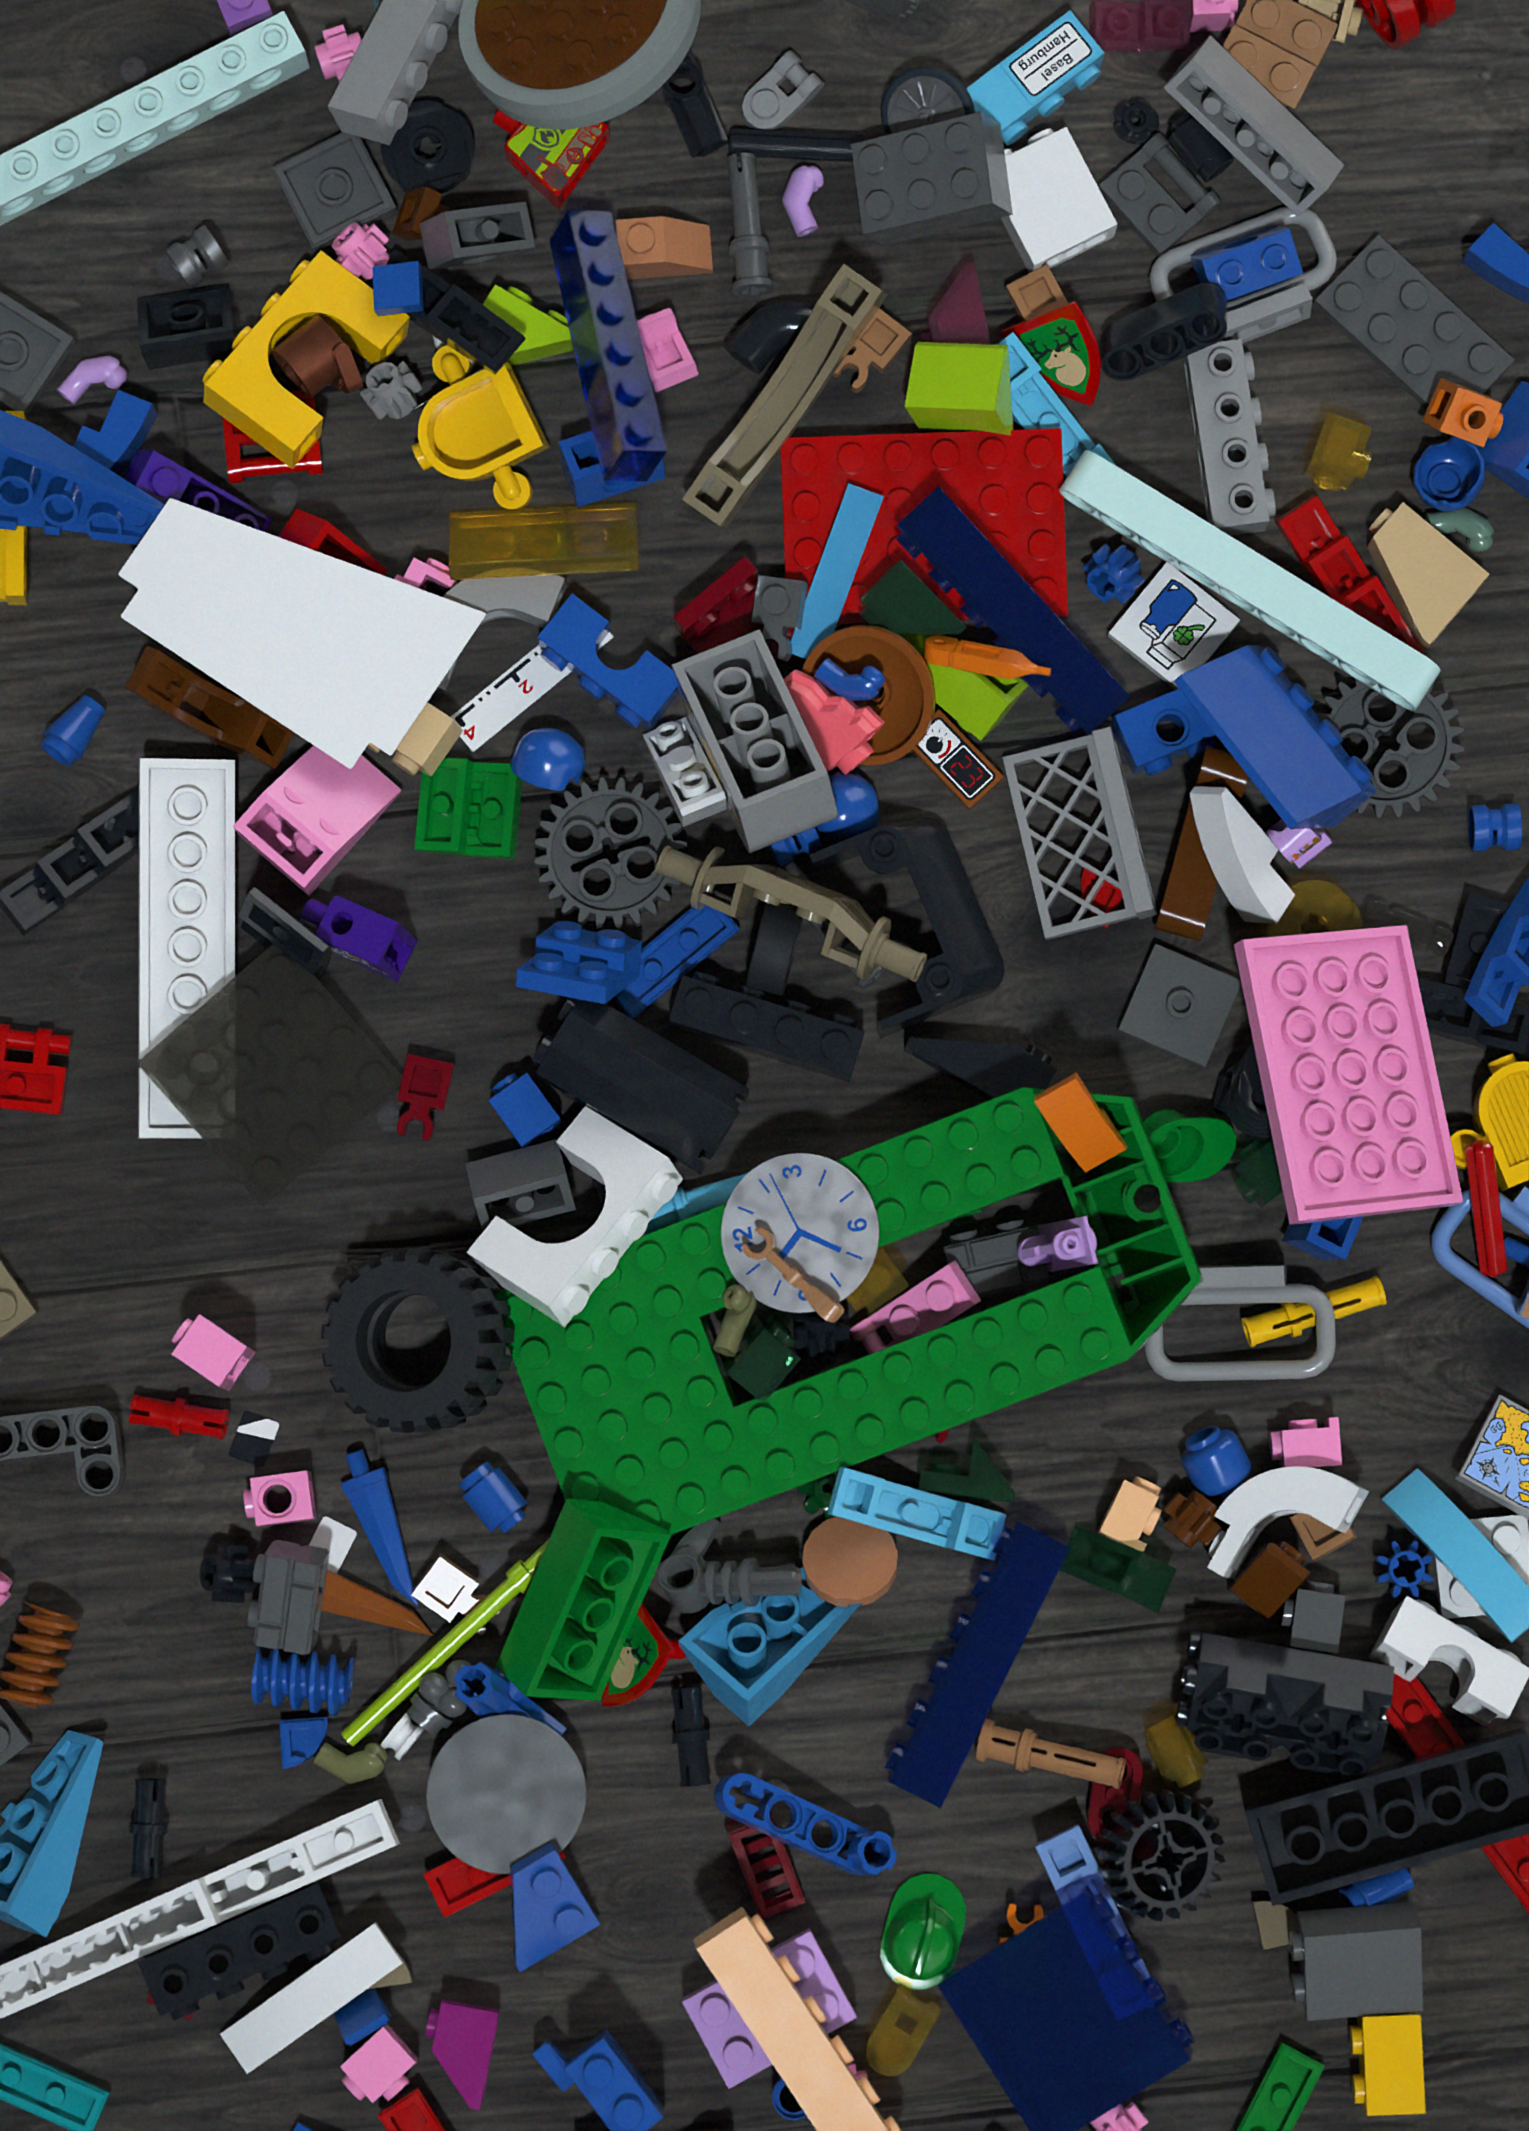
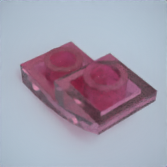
M1095 0L1089 6L1090 35L1103 52H1155L1187 49L1190 46L1189 1L1142 0L1138 4Z

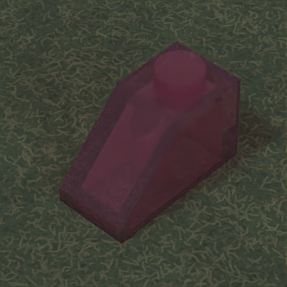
M975 263L964 266L928 318L927 333L920 334L921 342L991 345Z

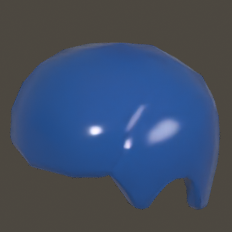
M1452 436L1446 442L1429 445L1421 454V458L1414 467V488L1423 503L1443 512L1462 509L1473 503L1484 487L1485 461L1476 445Z
M539 728L521 737L513 754L510 767L512 772L525 782L540 788L562 791L573 777H575L574 783H579L585 770V752L580 744L568 733L553 728Z
M836 771L828 774L838 818L815 827L819 838L832 846L876 828L879 822V801L873 785L858 773L849 772L847 775H844L841 771Z

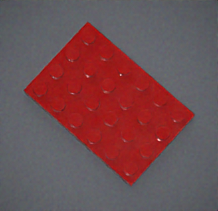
M1062 428L1011 430L1010 436L986 431L792 437L788 438L781 447L785 579L800 580L808 583L806 598L848 484L884 496L837 625L1068 617L1064 497L1059 492L1063 485Z

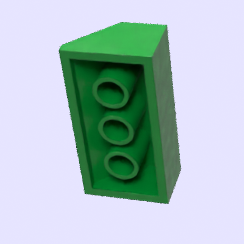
M566 1499L496 1667L526 1697L600 1701L671 1534L666 1529L607 1503Z

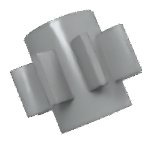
M402 361L397 367L389 362L380 363L373 367L365 376L368 388L361 391L360 395L378 419L381 420L386 414L391 418L400 419L411 413L418 405L415 393L423 388L405 362Z

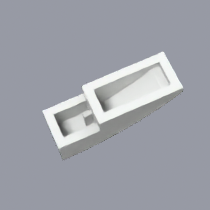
M1194 786L1190 792V798L1203 850L1214 876L1229 902L1245 922L1277 924L1295 896V893L1270 865V862L1278 852L1277 847L1226 787Z

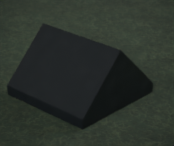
M229 283L137 299L139 345L149 370L228 357L232 353L233 349L231 347L238 333Z

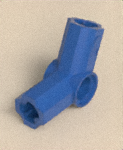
M481 1662L474 1666L463 1665L454 1677L456 1682L455 1696L463 1701L481 1719L495 1715H520L546 1724L561 1736L567 1730L558 1720L529 1697H526L497 1667L493 1670Z

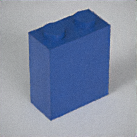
M607 2029L568 2058L564 2067L565 2071L610 2131H647L663 2118L664 2104Z

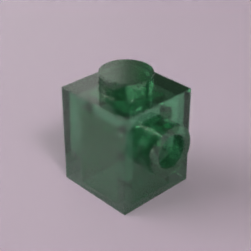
M1258 1138L1237 1154L1242 1163L1233 1169V1172L1238 1177L1233 1183L1249 1204L1256 1200L1262 1208L1283 1192L1273 1139L1264 1145L1261 1139Z

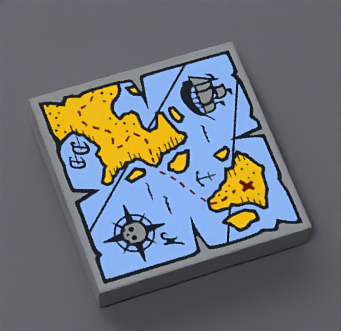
M1498 1395L1455 1479L1528 1520L1529 1410L1502 1395Z

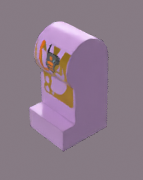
M1282 819L1266 831L1268 837L1290 863L1294 862L1299 869L1334 842L1324 828L1290 830Z

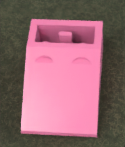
M313 745L256 799L233 825V828L245 842L304 893L310 896L398 797L402 789L362 755L353 768L349 769Z

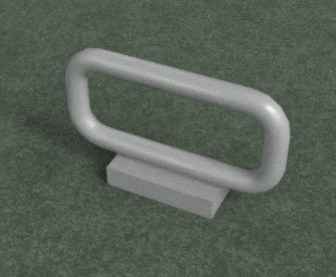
M1286 206L1168 250L1160 255L1152 265L1149 281L1156 301H1161L1174 295L1168 282L1170 271L1191 262L1190 256L1276 225L1284 227L1290 224H1297L1304 227L1319 259L1314 269L1227 302V332L1220 342L1242 339L1243 344L1310 318L1313 298L1309 291L1326 283L1334 273L1337 263L1335 248L1324 223L1315 212L1307 208L1297 217Z
M1287 1264L1199 1266L1204 1280L1181 1305L1307 1303L1313 1308L1316 1315L1317 1346L1313 1356L1304 1360L1173 1362L1167 1358L1164 1352L1163 1325L1144 1345L1147 1362L1155 1373L1167 1380L1184 1382L1305 1379L1315 1377L1326 1370L1334 1358L1336 1347L1335 1314L1329 1298L1315 1286L1301 1283L1286 1284Z

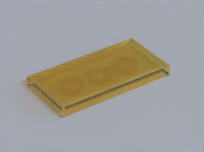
M636 503L585 505L578 508L577 506L449 513L450 580L639 570Z

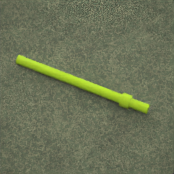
M549 1539L525 1562L522 1560L516 1562L505 1573L507 1578L341 1732L342 1737L354 1747L419 1686L422 1677L436 1671L518 1593L526 1594Z

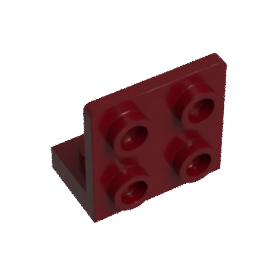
M746 556L673 616L674 628L696 654L759 629L763 632L764 625H757L751 622L758 570ZM788 629L787 637L790 641L795 629ZM773 641L767 646L775 663L780 660L778 659L779 644L777 641Z

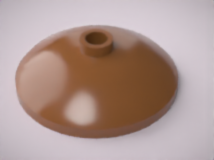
M858 625L834 632L823 639L812 650L801 672L815 678L816 671L828 658L849 675H860L864 667L871 665L877 668L885 677V683L882 686L884 690L883 695H877L871 700L853 701L858 707L868 705L885 722L880 730L867 741L875 752L859 765L874 766L896 761L912 751L922 741L931 726L935 712V688L927 664L908 641L898 634L881 627ZM821 683V684L828 690V692H829L830 694H835V693H834L832 690H830L827 686H825L823 683Z

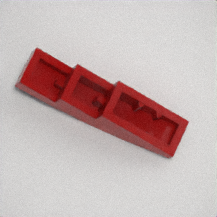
M1310 496L1274 521L1319 591L1424 655L1423 650L1377 576L1370 574L1348 536L1341 535L1318 496Z

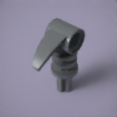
M716 1519L697 1525L689 1530L679 1541L671 1556L661 1564L658 1571L660 1585L674 1606L684 1613L698 1612L705 1608L709 1602L720 1604L724 1597L728 1604H736L741 1597L745 1606H756L759 1603L760 1596L796 1595L802 1587L801 1571L797 1567H760L756 1558H744L739 1568L734 1560L726 1561L723 1568L719 1561H704V1555L721 1526L720 1522ZM692 1579L687 1586L679 1588L685 1580Z

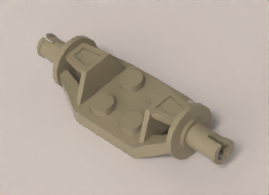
M669 845L660 854L656 865V873L663 874L693 887L691 907L700 911L707 905L737 918L744 917L754 897L779 906L780 903L787 905L791 903L798 906L796 915L818 924H822L823 921L829 922L821 955L856 968V976L861 980H867L874 969L880 966L904 976L912 982H916L924 969L927 954L919 953L889 940L891 920L883 916L875 924L854 898L773 864L724 866L726 851L720 847L713 848L704 861L675 850ZM736 883L732 902L713 894L717 884ZM845 937L862 951L861 956L840 948Z

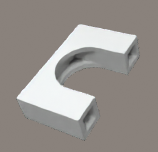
M587 1106L581 1110L556 1143L573 1166L605 1185V1203L596 1222L575 1239L563 1243L549 1244L530 1238L498 1216H495L466 1252L472 1261L480 1267L482 1274L491 1277L494 1282L563 1327L568 1324L574 1315L579 1314L584 1309L592 1292L604 1278L613 1273L621 1256L633 1241L638 1240L644 1234L649 1221L663 1204L673 1198L678 1185L683 1180L667 1156Z

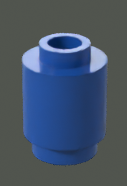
M489 1461L482 1464L459 1483V1487L465 1493L462 1498L490 1533L499 1528L505 1534L526 1517L521 1509L528 1502L501 1468L494 1469Z

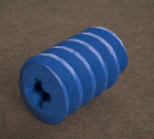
M259 1646L251 1680L252 1701L254 1704H261L269 1692L272 1706L280 1707L288 1695L291 1709L299 1710L304 1700L308 1698L311 1713H318L323 1703L327 1701L329 1715L337 1716L344 1704H346L347 1708L350 1700L355 1671V1658L350 1657L344 1669L341 1670L338 1668L337 1658L334 1654L330 1655L325 1666L322 1667L319 1665L317 1652L312 1651L306 1663L303 1664L300 1662L299 1654L292 1652L286 1661L282 1660L280 1649H272L267 1658L262 1657L261 1647Z

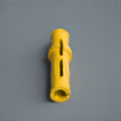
M1377 1275L1325 1293L1333 1305L1335 1319H1340L1379 1305L1383 1306L1387 1303L1383 1285ZM1280 1303L1281 1307L1248 1318H1241L1243 1332L1251 1347L1288 1334L1292 1338L1301 1336L1302 1330L1316 1326L1315 1311L1307 1303Z

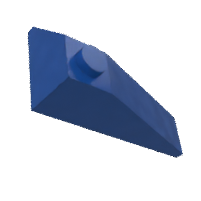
M0 410V529L16 531L18 526L43 528L44 534L60 536L61 531L88 534L92 540L134 545L140 543L165 504L41 426Z

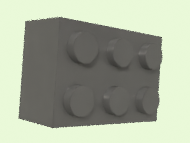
M982 112L851 144L862 233L883 246L1013 215L1001 124Z

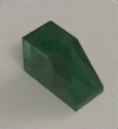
M901 559L859 600V604L864 608L859 615L867 625L890 630L901 637H959L967 628Z
M1075 1526L1056 1570L1158 1613L1177 1569L1142 1551Z

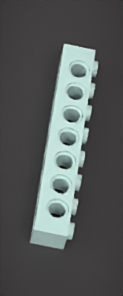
M282 11L1 154L0 226L309 69L310 66L305 49L285 12Z

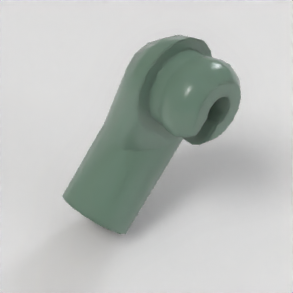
M1464 507L1450 512L1437 511L1426 513V521L1441 534L1459 532L1468 537L1467 544L1473 551L1488 550L1493 544L1491 535L1494 533V528L1491 522L1468 508Z

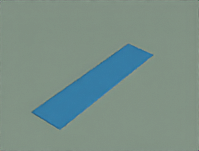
M848 484L805 601L801 630L795 629L791 639L792 654L807 659L812 650L823 639L834 633L884 496Z

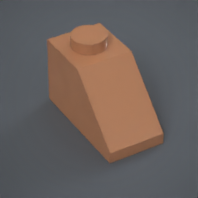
M664 216L616 220L621 280L713 273L709 225Z

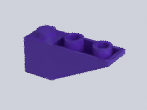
M154 450L136 451L122 477L163 504H166L172 498L266 532L272 520L269 516Z

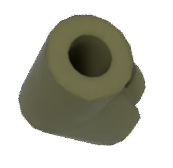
M738 1284L730 1286L723 1294V1304L727 1310L713 1346L716 1352L730 1357L736 1356L746 1327L757 1306L754 1293L752 1291L747 1292Z
M325 1742L313 1763L344 1782L352 1784L377 1777L384 1770V1763L388 1759L386 1749L382 1748L378 1743H368L363 1751L346 1755Z

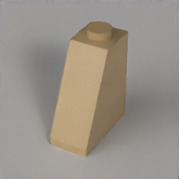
M1402 502L1394 513L1386 508L1374 521L1369 530L1375 535L1367 548L1399 613L1421 649L1425 652L1482 586L1490 574Z

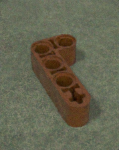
M1206 746L1197 767L1192 789L1194 786L1226 787L1236 800L1240 802L1248 775L1230 752ZM1189 796L1154 929L1201 941L1218 881L1203 850Z

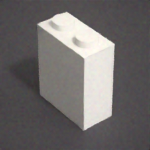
M1067 127L1056 132L1052 128L1045 129L1032 136L1028 140V146L1014 153L1011 149L1004 150L1013 215L1002 217L1001 220L1029 273L1045 265L1053 268L1115 236L1117 222Z

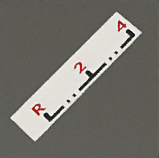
M610 632L600 643L598 650L614 637ZM538 645L451 716L463 730L460 735L461 739L474 752L572 671L565 667L560 672L549 665L540 656L543 649Z

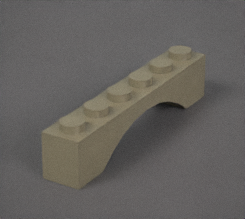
M843 263L817 301L798 337L765 388L735 429L708 460L682 498L683 501L720 527H729L781 451L783 444L791 437L888 296L885 292Z

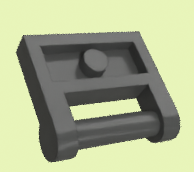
M1161 132L1152 137L1140 151L1098 187L1105 200L1157 257L1175 246L1223 202L1214 191L1208 192L1168 148L1170 145L1168 140ZM1155 161L1192 201L1195 206L1189 212L1185 213L1145 169L1150 163Z

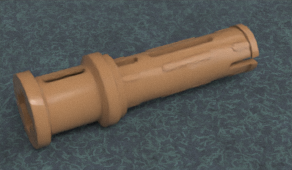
M990 1719L984 1721L976 1751L977 1761L985 1762L989 1758L1013 1764L1016 1770L1022 1772L1025 1770L1029 1771L1031 1767L1113 1786L1116 1789L1120 1788L1126 1765L1124 1758L1119 1759L1038 1739V1734L1034 1733V1730L1026 1728L1023 1732L1002 1728L995 1726V1721Z

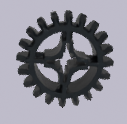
M1160 1789L1157 1796L1149 1791H1141L1140 1805L1132 1799H1124L1127 1813L1124 1815L1118 1812L1110 1813L1112 1821L1116 1825L1113 1830L1108 1828L1100 1830L1101 1835L1109 1840L1108 1845L1095 1849L1098 1856L1107 1860L1098 1866L1099 1875L1108 1878L1103 1885L1105 1891L1112 1896L1116 1895L1115 1903L1123 1909L1130 1908V1913L1138 1918H1144L1148 1915L1153 1921L1162 1922L1165 1913L1171 1919H1180L1182 1906L1190 1912L1197 1911L1195 1898L1198 1895L1205 1899L1211 1898L1209 1890L1205 1888L1208 1881H1221L1220 1875L1213 1871L1214 1865L1226 1862L1222 1854L1214 1851L1225 1843L1221 1835L1213 1833L1219 1825L1216 1819L1209 1815L1205 1816L1207 1813L1206 1807L1197 1801L1192 1802L1191 1797L1182 1792L1174 1796L1171 1791ZM1164 1821H1181L1189 1837L1181 1839L1178 1836H1172L1171 1832L1165 1828ZM1165 1848L1164 1855H1161L1160 1851ZM1157 1855L1161 1856L1162 1859L1156 1863ZM1138 1872L1144 1875L1150 1874V1878L1156 1882L1157 1890H1141L1137 1886L1132 1874Z

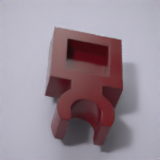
M407 1054L397 1101L410 1104L409 1111L403 1113L398 1120L397 1133L399 1136L405 1137L408 1124L418 1120L424 1124L422 1140L425 1142L431 1140L434 1134V1124L429 1117L431 1109L445 1111L455 1068L454 1064Z

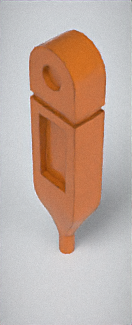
M931 636L925 640L924 659L934 665L952 666L954 669L1005 679H1014L1030 674L1051 675V668L1034 664L1016 650L966 640L958 641L956 638L946 636Z

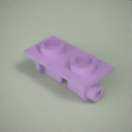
M1087 1216L1038 1225L1039 1235L1022 1240L1017 1251L1018 1257L1026 1266H1037L1046 1263L1048 1272L1098 1263L1095 1254L1097 1246L1096 1237L1093 1230L1089 1227Z

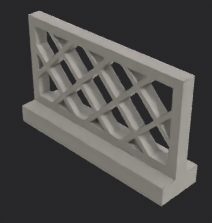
M1111 727L1092 731V734L1002 757L1045 939L1049 940L1137 917L1143 919L1158 915L1116 736ZM1087 748L1091 766L1081 781L1059 769L1069 752ZM1058 755L1053 765L1044 760L1045 758ZM1035 761L1049 769L1034 793L1019 784L1015 766ZM1055 774L1077 786L1063 810L1042 798L1043 793ZM1093 775L1097 791L1087 786ZM1083 791L1100 800L1102 810L1092 827L1070 814ZM1022 793L1032 798L1026 808ZM1038 802L1060 815L1046 838L1031 830L1028 818ZM1066 819L1088 832L1074 855L1052 842ZM1103 821H1105L1108 836L1098 831ZM1094 836L1111 846L1113 855L1103 872L1080 859ZM1032 837L1042 843L1037 853L1035 852ZM1048 848L1071 860L1057 883H1054L1040 873L1038 864ZM1077 864L1099 877L1085 901L1063 888ZM1114 866L1116 867L1119 882L1109 877ZM1106 881L1121 890L1125 909L1104 913L1091 905ZM1043 883L1053 888L1047 899ZM1059 893L1081 905L1072 922L1053 927L1049 909ZM1087 910L1098 915L1082 919Z

